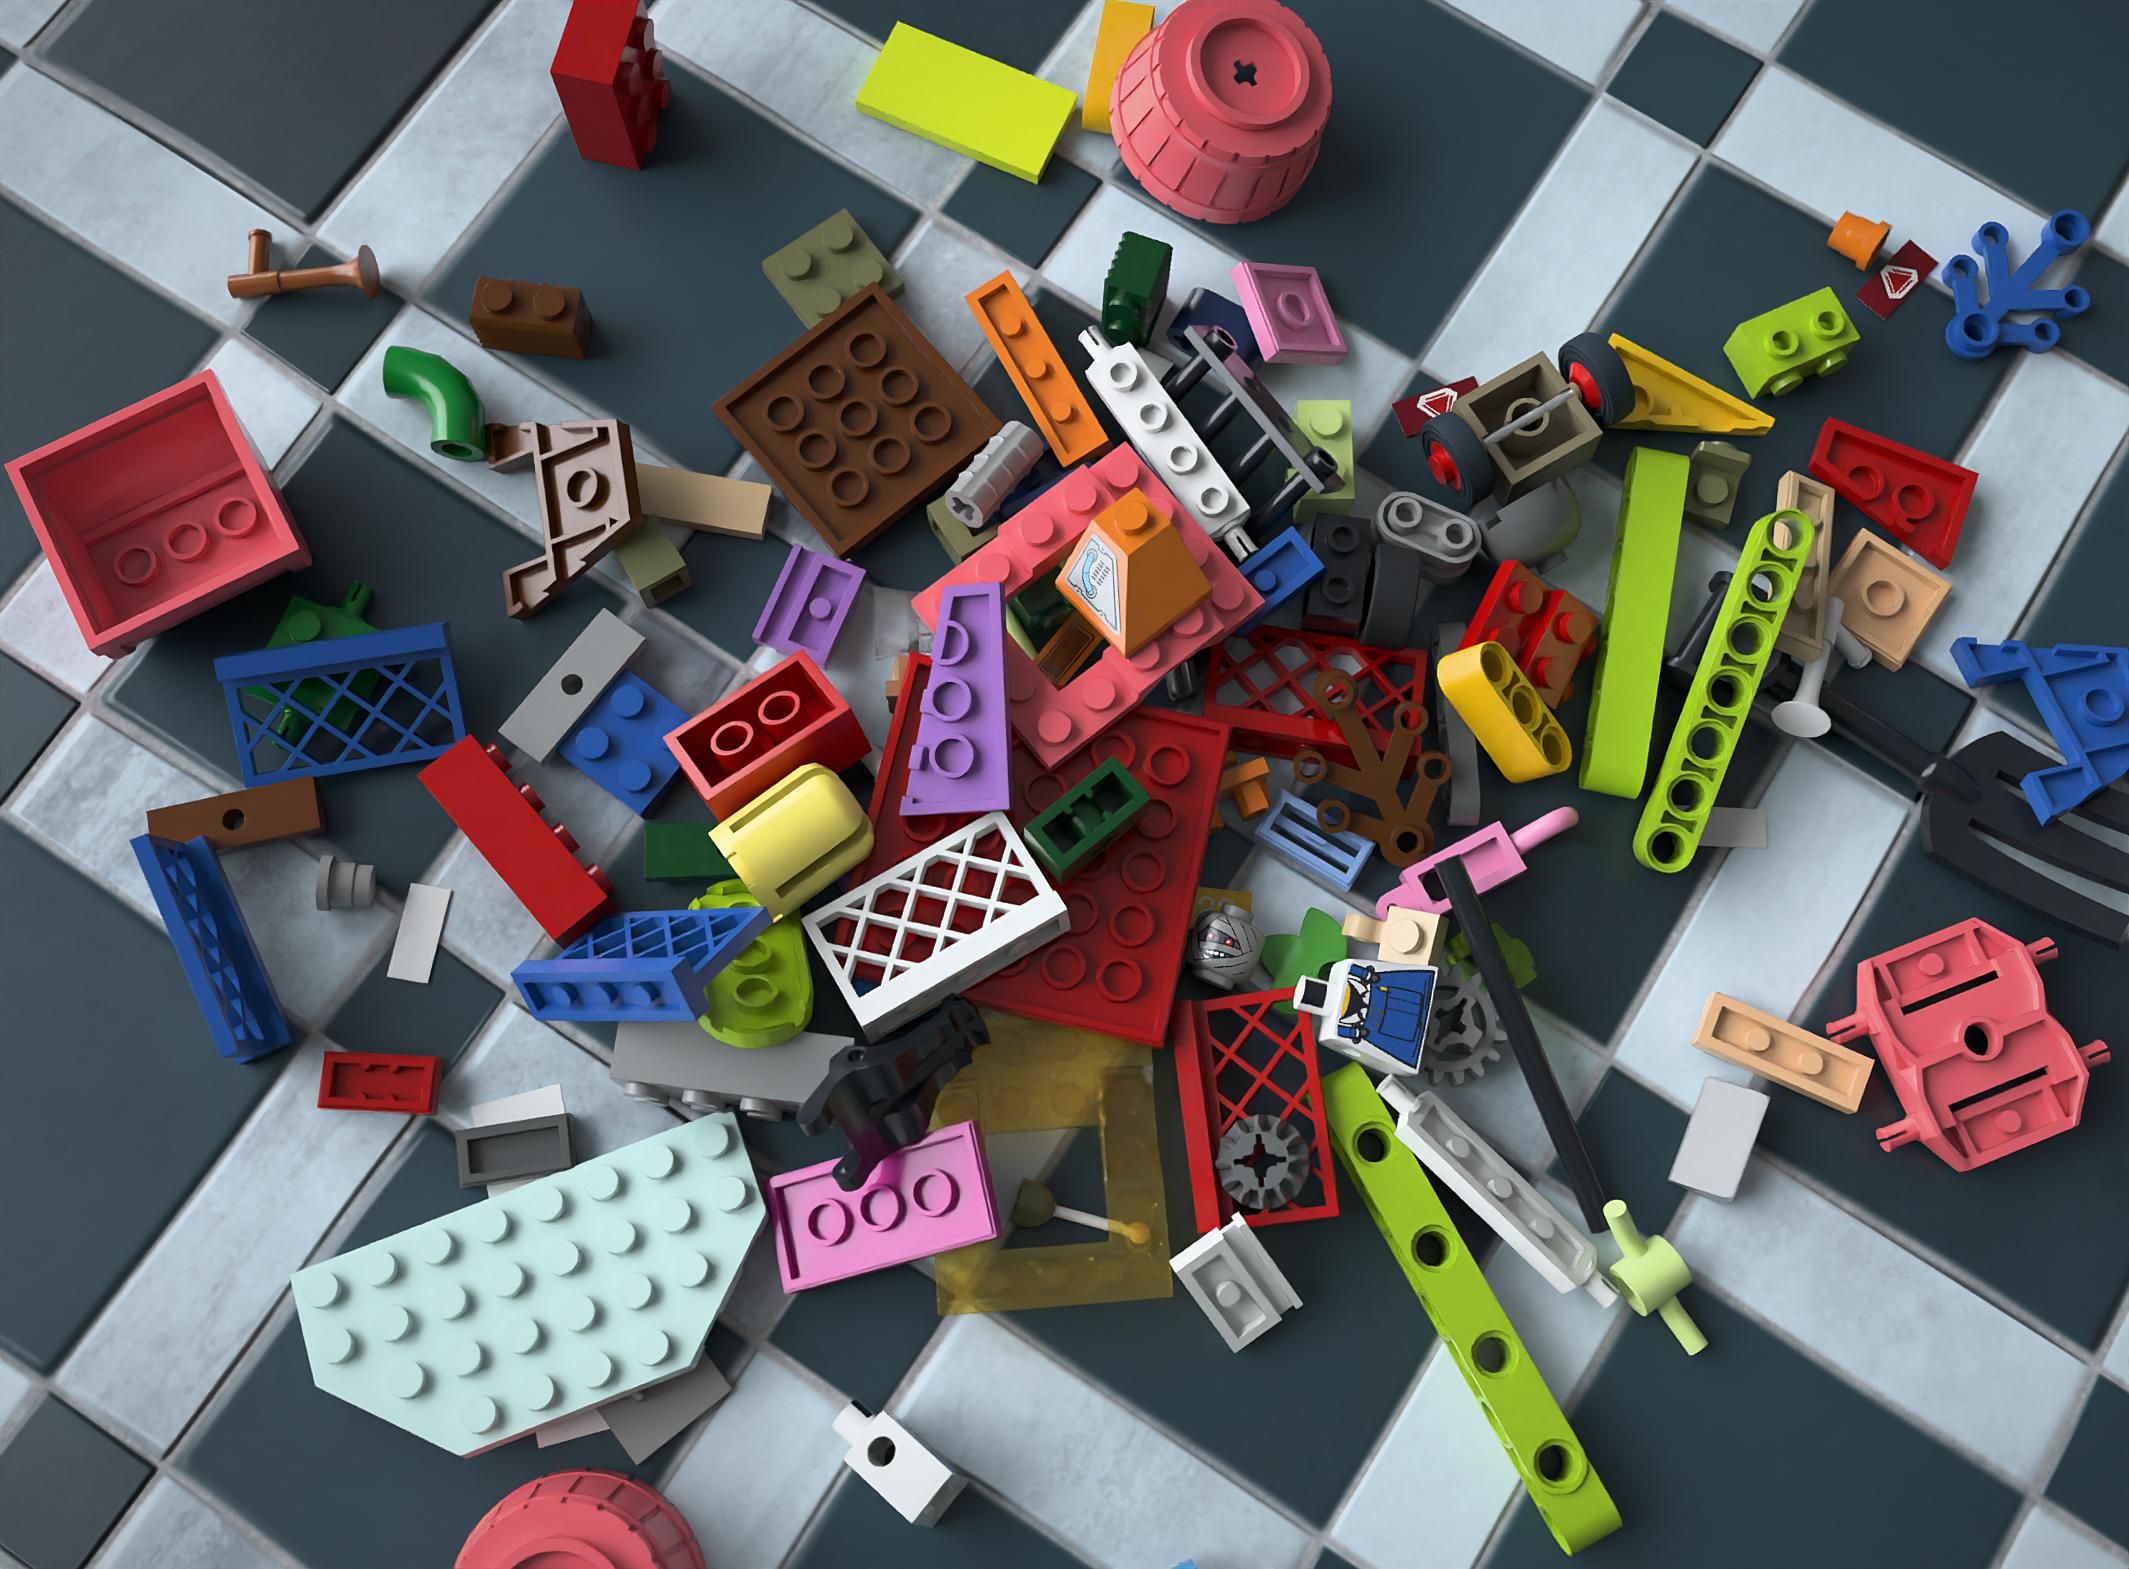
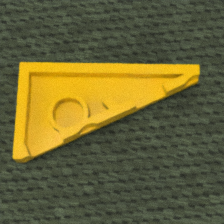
M1614 332L1608 341L1623 361L1630 375L1635 392V408L1625 419L1612 426L1602 428L1765 436L1776 420Z

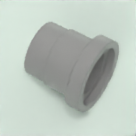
M322 855L316 878L315 898L317 910L331 911L333 906L371 907L374 901L376 886L375 865L338 862L336 856Z

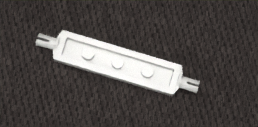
M1096 325L1088 327L1090 336L1084 330L1078 338L1095 360L1090 368L1085 371L1088 381L1163 485L1214 543L1224 539L1238 558L1240 564H1244L1248 560V555L1251 558L1259 552V549L1242 528L1251 515L1249 505L1131 343L1128 342L1125 345L1111 348Z
M1393 1073L1388 1075L1379 1084L1376 1092L1400 1113L1397 1130L1394 1132V1135L1562 1295L1581 1285L1600 1303L1602 1308H1607L1618 1298V1294L1621 1292L1620 1289L1616 1288L1596 1269L1597 1248L1431 1090H1427L1416 1097Z

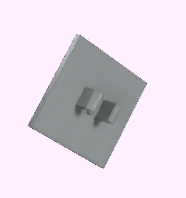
M704 1350L694 1370L596 1409L638 1466L730 1393L733 1388Z

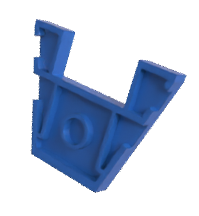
M1961 637L1955 640L1949 651L1969 689L2019 678L2023 680L2068 763L2067 765L2028 773L2020 783L2042 826L2050 825L2129 774V651L2127 648L2057 643L2053 649L2027 647L2024 641L2003 640L2000 645L1977 644V638Z

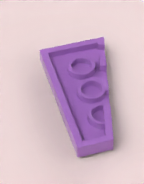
M1001 582L944 586L930 656L933 662L928 687L923 691L920 706L922 717L916 745L912 746L908 766L911 772L906 796H902L899 816L916 817L1014 811L1005 585Z

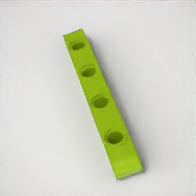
M1352 1061L1323 1077L1322 1085L1330 1140L1334 1150L1549 1529L1562 1549L1570 1557L1623 1526L1613 1501L1415 1156L1394 1135L1397 1126L1364 1070L1356 1061ZM1309 1091V1093L1306 1095V1098H1307L1308 1103H1309V1105H1310V1107H1311V1109H1312L1311 1098H1310V1091ZM1372 1133L1382 1141L1384 1153L1379 1162H1369L1359 1154L1357 1140L1360 1134ZM1423 1234H1430L1435 1237L1441 1245L1442 1256L1435 1266L1424 1264L1417 1255L1416 1243ZM1486 1338L1494 1340L1501 1351L1500 1364L1491 1372L1484 1370L1477 1360V1348ZM1552 1445L1561 1454L1562 1468L1554 1478L1546 1479L1538 1466L1539 1456L1546 1447Z

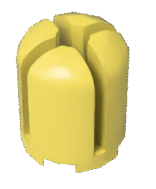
M817 763L800 766L708 833L760 906L767 907L774 923L782 917L785 918L866 859L874 846V826L862 810L861 805L833 770Z

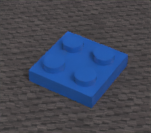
M625 668L557 748L556 752L570 765L644 820L683 773V770L662 737L691 720L692 717Z

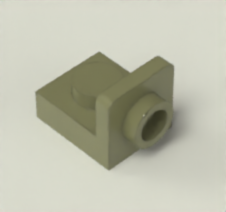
M1701 441L1689 457L1690 466L1682 519L1723 531L1730 521L1740 478L1750 466L1752 456L1738 451L1735 446L1726 442Z
M944 495L927 506L928 523L957 567L998 536V527L1002 524L997 523L977 535L976 528L967 526L949 512L945 505L946 498Z

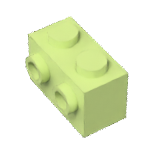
M1298 400L1292 420L1314 446L1323 448L1334 458L1338 465L1336 473L1346 485L1339 492L1319 495L1311 488L1293 506L1294 523H1314L1317 513L1349 516L1355 500L1351 400ZM1293 465L1292 468L1286 469L1285 483L1297 472Z

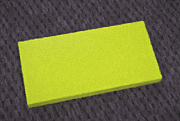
M897 21L855 100L856 111L1038 185L1078 106L1079 94Z

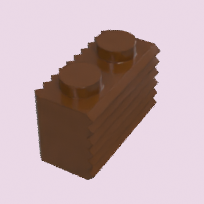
M484 275L477 278L469 314V324H472L474 334H477L479 343H482V348L582 360L586 358L593 319L582 292L577 286L570 290L567 285L559 288L556 283L549 287L546 282L539 286L536 281L528 284L523 280L518 284L515 279L507 282L504 277L499 281L494 276L488 280Z

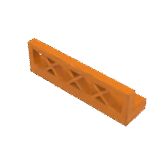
M1007 269L964 297L1065 471L1068 472L1097 455L1103 458L1115 449L1114 445L1010 271Z

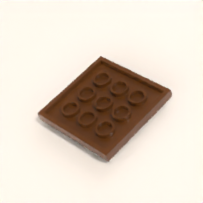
M875 281L863 288L710 406L715 416L837 559L844 562L974 460V456L986 448L990 438L996 436L1004 427L999 419Z

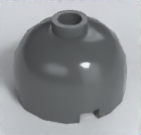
M1563 475L1552 484L1548 482L1497 511L1498 516L1485 523L1482 521L1477 524L1481 533L1480 548L1493 563L1500 566L1502 561L1518 560L1528 570L1535 567L1541 576L1568 560L1564 550L1578 537L1581 528V509L1574 492Z

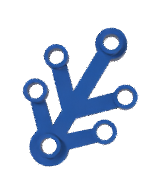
M2064 209L2055 213L2041 230V245L2011 278L2005 247L2009 240L2007 229L1997 222H1987L1979 228L1972 237L1971 245L1978 255L1984 257L1990 301L1982 309H1979L1974 284L1979 268L1976 261L1970 256L1962 254L1954 256L1941 272L1943 283L1953 290L1957 315L1950 320L1945 329L1946 343L1954 354L1966 360H1980L1987 357L1996 346L2024 345L2031 353L2043 354L2059 340V327L2055 322L2047 318L2037 319L2031 325L1998 324V321L2006 313L2054 312L2060 319L2071 321L2078 318L2088 308L2090 296L2083 287L2078 285H2068L2062 290H2027L2057 256L2073 254L2088 239L2090 225L2085 216L2071 209ZM1984 235L1991 236L1996 244L1987 242ZM1953 268L1961 269L1966 277L1958 276ZM2065 298L2072 299L2076 303L2077 308L2068 305ZM2035 331L2043 333L2047 341L2038 339ZM1966 333L1973 335L1976 341L1969 338Z

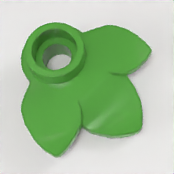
M1311 907L1303 919L1300 936L1293 934L1265 936V943L1259 957L1269 975L1276 979L1268 990L1297 986L1303 975L1322 980V976L1330 973L1334 964L1349 959L1346 957L1347 936L1341 934L1342 927L1325 912ZM1294 1001L1275 1003L1272 1007L1286 1015H1298V1009L1294 1008Z

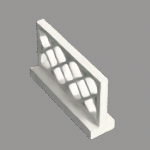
M1003 811L990 812L800 919L871 1044L940 1005L943 999L950 993L959 994L1071 929L1066 906L1056 890L1052 891ZM998 828L1007 843L1002 861L997 862L972 856L976 840ZM964 847L963 854L956 853V851ZM1013 854L1020 863L1021 867L1010 865ZM938 861L959 865L951 891L923 885L926 870L929 866ZM968 867L998 873L991 899L961 893ZM915 875L913 882L905 881L906 879ZM1007 876L1031 881L1039 894L1021 906L1000 902ZM889 889L909 893L902 918L898 919L872 913L877 896ZM919 895L948 902L940 928L911 922ZM864 904L863 910L855 909ZM957 904L987 910L983 927L970 935L951 931L950 927ZM996 913L1005 914L994 921ZM839 917L859 921L851 948L827 943L820 928ZM869 923L898 930L890 957L861 951ZM907 933L937 939L932 957L919 964L900 960ZM946 941L954 943L953 945L944 949ZM835 956L847 958L844 970ZM857 961L886 967L881 986L859 998L850 983ZM896 970L904 971V973L894 978Z

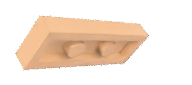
M1717 991L1708 996L1690 1044L1695 1048L1846 1114L1857 1112L1875 1061Z

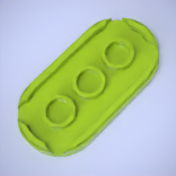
M736 878L718 882L707 888V895L700 898L699 901L696 896L690 903L688 910L761 906L752 893H748L750 891L743 880ZM799 907L785 918L782 917L775 923L772 922L702 989L711 1008L698 1019V1022L716 1040L740 1048H767L791 1040L808 1025L813 1013L814 992Z

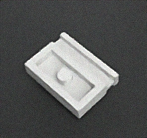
M1239 1212L1232 1216L1234 1221L1219 1231L1216 1227L1169 1261L1175 1273L1234 1353L1281 1321L1280 1314L1294 1305L1298 1309L1303 1305Z

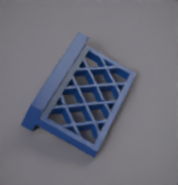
M449 621L230 653L214 659L218 682L223 681L245 788L269 785L311 775L319 777L438 758L465 738L468 732L452 654L451 643L453 640ZM440 658L444 681L432 697L405 679L417 661ZM407 663L400 674L387 667L389 665ZM375 668L394 681L377 705L349 688L358 673L363 669ZM350 672L343 683L330 675ZM319 677L337 690L321 714L293 696L305 678ZM294 680L287 691L274 684ZM261 685L280 698V701L264 723L244 710L240 688ZM399 685L427 704L410 728L382 710ZM445 690L449 708L438 702V699ZM343 694L371 712L354 737L327 719V716ZM287 703L315 721L298 745L270 727ZM433 708L452 721L456 742L434 745L415 731ZM376 717L404 735L393 752L379 754L360 741ZM247 723L258 730L252 739H250ZM320 726L348 744L336 761L323 763L304 750ZM264 735L292 753L280 770L257 772L253 750ZM409 739L421 746L420 748L402 750ZM354 748L365 755L363 757L346 759ZM298 757L309 764L290 768Z
M145 833L129 840L221 1058H234L237 1065H243L296 1042L293 1030L211 838L202 835L182 843Z
M767 907L607 913L554 960H525L510 975L536 1021H697L711 1008L702 989L773 922V919Z

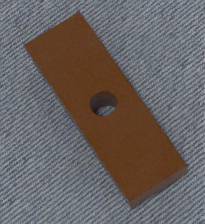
M313 775L146 811L149 834L182 843L205 835L211 838L218 856L326 832L319 780ZM244 817L243 825L234 830L236 821Z

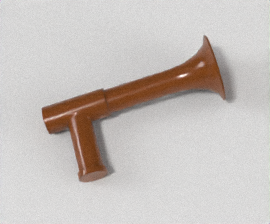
M252 229L248 232V240L250 241L248 274L230 275L227 280L229 293L234 299L283 294L287 291L352 286L361 288L373 300L378 298L381 286L375 255L367 245H361L358 256L345 264L293 271H269L270 244L272 243L273 236L264 229Z

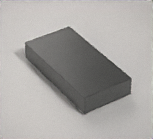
M571 1113L455 1131L460 1188L465 1190L547 1177L557 1172L572 1169L579 1164L574 1115Z

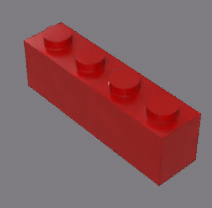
M469 734L416 776L549 936L565 950L604 915L613 913L618 909L607 896L615 887L594 862L584 869L573 856V853L580 848V845L560 822L552 828L546 824L538 813L547 806L526 782L517 788L505 775L513 766L492 741L482 748L474 737Z

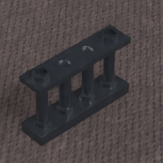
M1190 325L1183 333L1198 352L1163 389L1174 404L1177 405L1207 372L1213 368L1231 391L1194 429L1204 445L1207 447L1244 408L1248 410L1264 430L1224 471L1237 489L1277 448L1282 451L1297 469V472L1242 526L1248 537L1260 551L1265 547L1264 534L1311 488L1319 495L1339 492L1346 483L1336 473L1338 465L1334 458L1323 448L1314 446L1235 352L1238 346L1233 337L1219 326ZM1110 411L1108 414L1110 419L1114 422L1118 429L1123 433V435L1127 438L1131 445L1144 459L1142 454L1139 452L1137 447L1134 445V443L1131 441L1129 436L1126 434L1124 429L1121 427L1119 422L1116 420V418ZM1224 539L1215 542L1236 568L1242 565Z

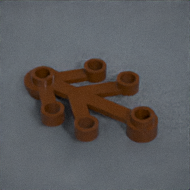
M1327 669L1315 679L1313 697L1323 711L1335 715L1361 771L1324 759L1319 751L1307 748L1299 751L1293 759L1292 766L1295 776L1306 784H1314L1321 781L1374 799L1384 820L1349 810L1344 801L1331 797L1324 799L1318 805L1316 810L1317 821L1326 832L1338 833L1345 830L1377 841L1383 856L1390 863L1399 867H1411L1428 858L1433 850L1434 833L1426 818L1438 786L1445 783L1451 776V762L1445 754L1437 750L1426 751L1418 758L1416 770L1419 778L1404 810L1395 790L1415 736L1421 734L1428 725L1427 711L1421 704L1415 701H1404L1396 707L1393 713L1395 726L1381 761L1354 705L1359 693L1356 681L1343 669ZM1333 683H1341L1347 689L1345 698L1337 703L1331 702L1326 698V690ZM1407 709H1417L1421 716L1418 725L1413 728L1402 726L1400 721L1402 713ZM1315 757L1320 761V768L1317 773L1310 776L1301 773L1299 765L1304 758ZM1433 758L1441 759L1444 764L1442 773L1437 777H1429L1424 773L1426 762ZM1337 806L1343 810V818L1339 823L1328 824L1323 820V813L1328 807ZM1403 832H1413L1417 836L1416 844L1407 850L1399 848L1397 846L1398 836Z

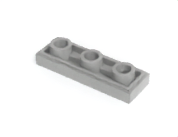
M603 608L498 732L544 768L557 753V748L625 668L628 669L649 645L646 638L606 608ZM583 684L580 692L574 695L568 694L569 689L573 685Z

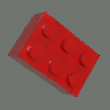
M574 0L550 69L551 77L581 158L640 171L645 153H651L654 149L657 137L655 122L659 109L665 110L667 108L671 93L670 80L665 78L662 68V51L657 49L654 40L653 19L648 18L644 0Z
M803 649L662 737L686 777L719 824L800 766L817 763L838 774L873 751L851 707Z

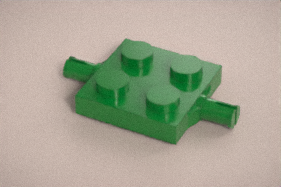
M352 581V585L340 608L324 607L294 595L267 648L382 631L368 625L361 618L365 607L375 591L366 584L361 585L358 581ZM375 668L363 669L358 673L349 688L369 700L382 673ZM350 672L330 675L343 683ZM310 677L303 680L293 696L321 714L337 690L319 677ZM294 680L274 684L287 691ZM261 685L245 688V691L250 696L276 706L280 701L279 697ZM343 694L327 716V719L352 735L365 708ZM287 703L281 711L285 716L277 732L296 744L305 726H312L315 721ZM272 740L270 742V744L280 750H284L285 752L291 753L275 741Z

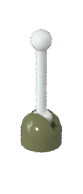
M1026 1178L1022 1179L1017 1196L1018 1203H1015L1011 1223L1034 1228V1226L1043 1225L1051 1217L1055 1216L1127 1236L1129 1241L1135 1245H1142L1149 1239V1228L1142 1222H1134L1128 1225L1056 1205L1052 1192L1044 1184Z

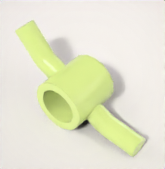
M1613 1200L1608 1202L1604 1206L1603 1212L1616 1242L1625 1257L1608 1269L1615 1287L1620 1289V1294L1627 1303L1642 1316L1646 1317L1657 1309L1689 1355L1699 1352L1709 1342L1675 1295L1692 1282V1276L1687 1265L1676 1250L1659 1235L1654 1234L1643 1242L1623 1201Z

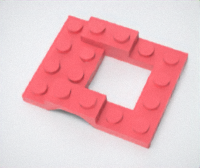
M1126 441L1089 469L1085 464L1081 465L999 526L996 538L911 600L913 610L934 635L944 586L1001 582L1005 585V602L1008 603L1068 558L1092 519L1135 487L1173 523L1210 583L1213 594L1127 660L1111 645L1103 651L1101 660L1058 692L1007 631L1011 728L1049 773L1137 707L1170 672L1196 652L1220 643L1260 612L1266 602Z

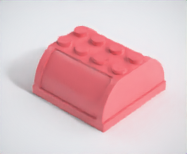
M211 368L4 464L89 650L98 657L105 655L112 660H119L135 652L137 644L289 570L296 574L313 564L308 545L265 458L232 406L219 377Z

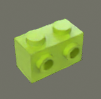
M1828 286L1739 324L1723 347V350L1753 400L1769 392H1772L1774 396L1783 395L1801 384L1804 377L1817 372L1819 377H1824L1837 371L1848 362L1846 355L1859 341L1860 336L1831 287Z

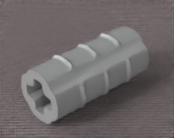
M1008 422L996 436L990 438L986 448L974 456V461L965 471L959 473L957 481L945 493V505L957 520L969 527L979 528L983 526L994 512L1000 510L1001 503L1008 495L1015 492V487L1024 477L1030 475L1031 468L1043 456L1044 445L1035 431L1021 422Z

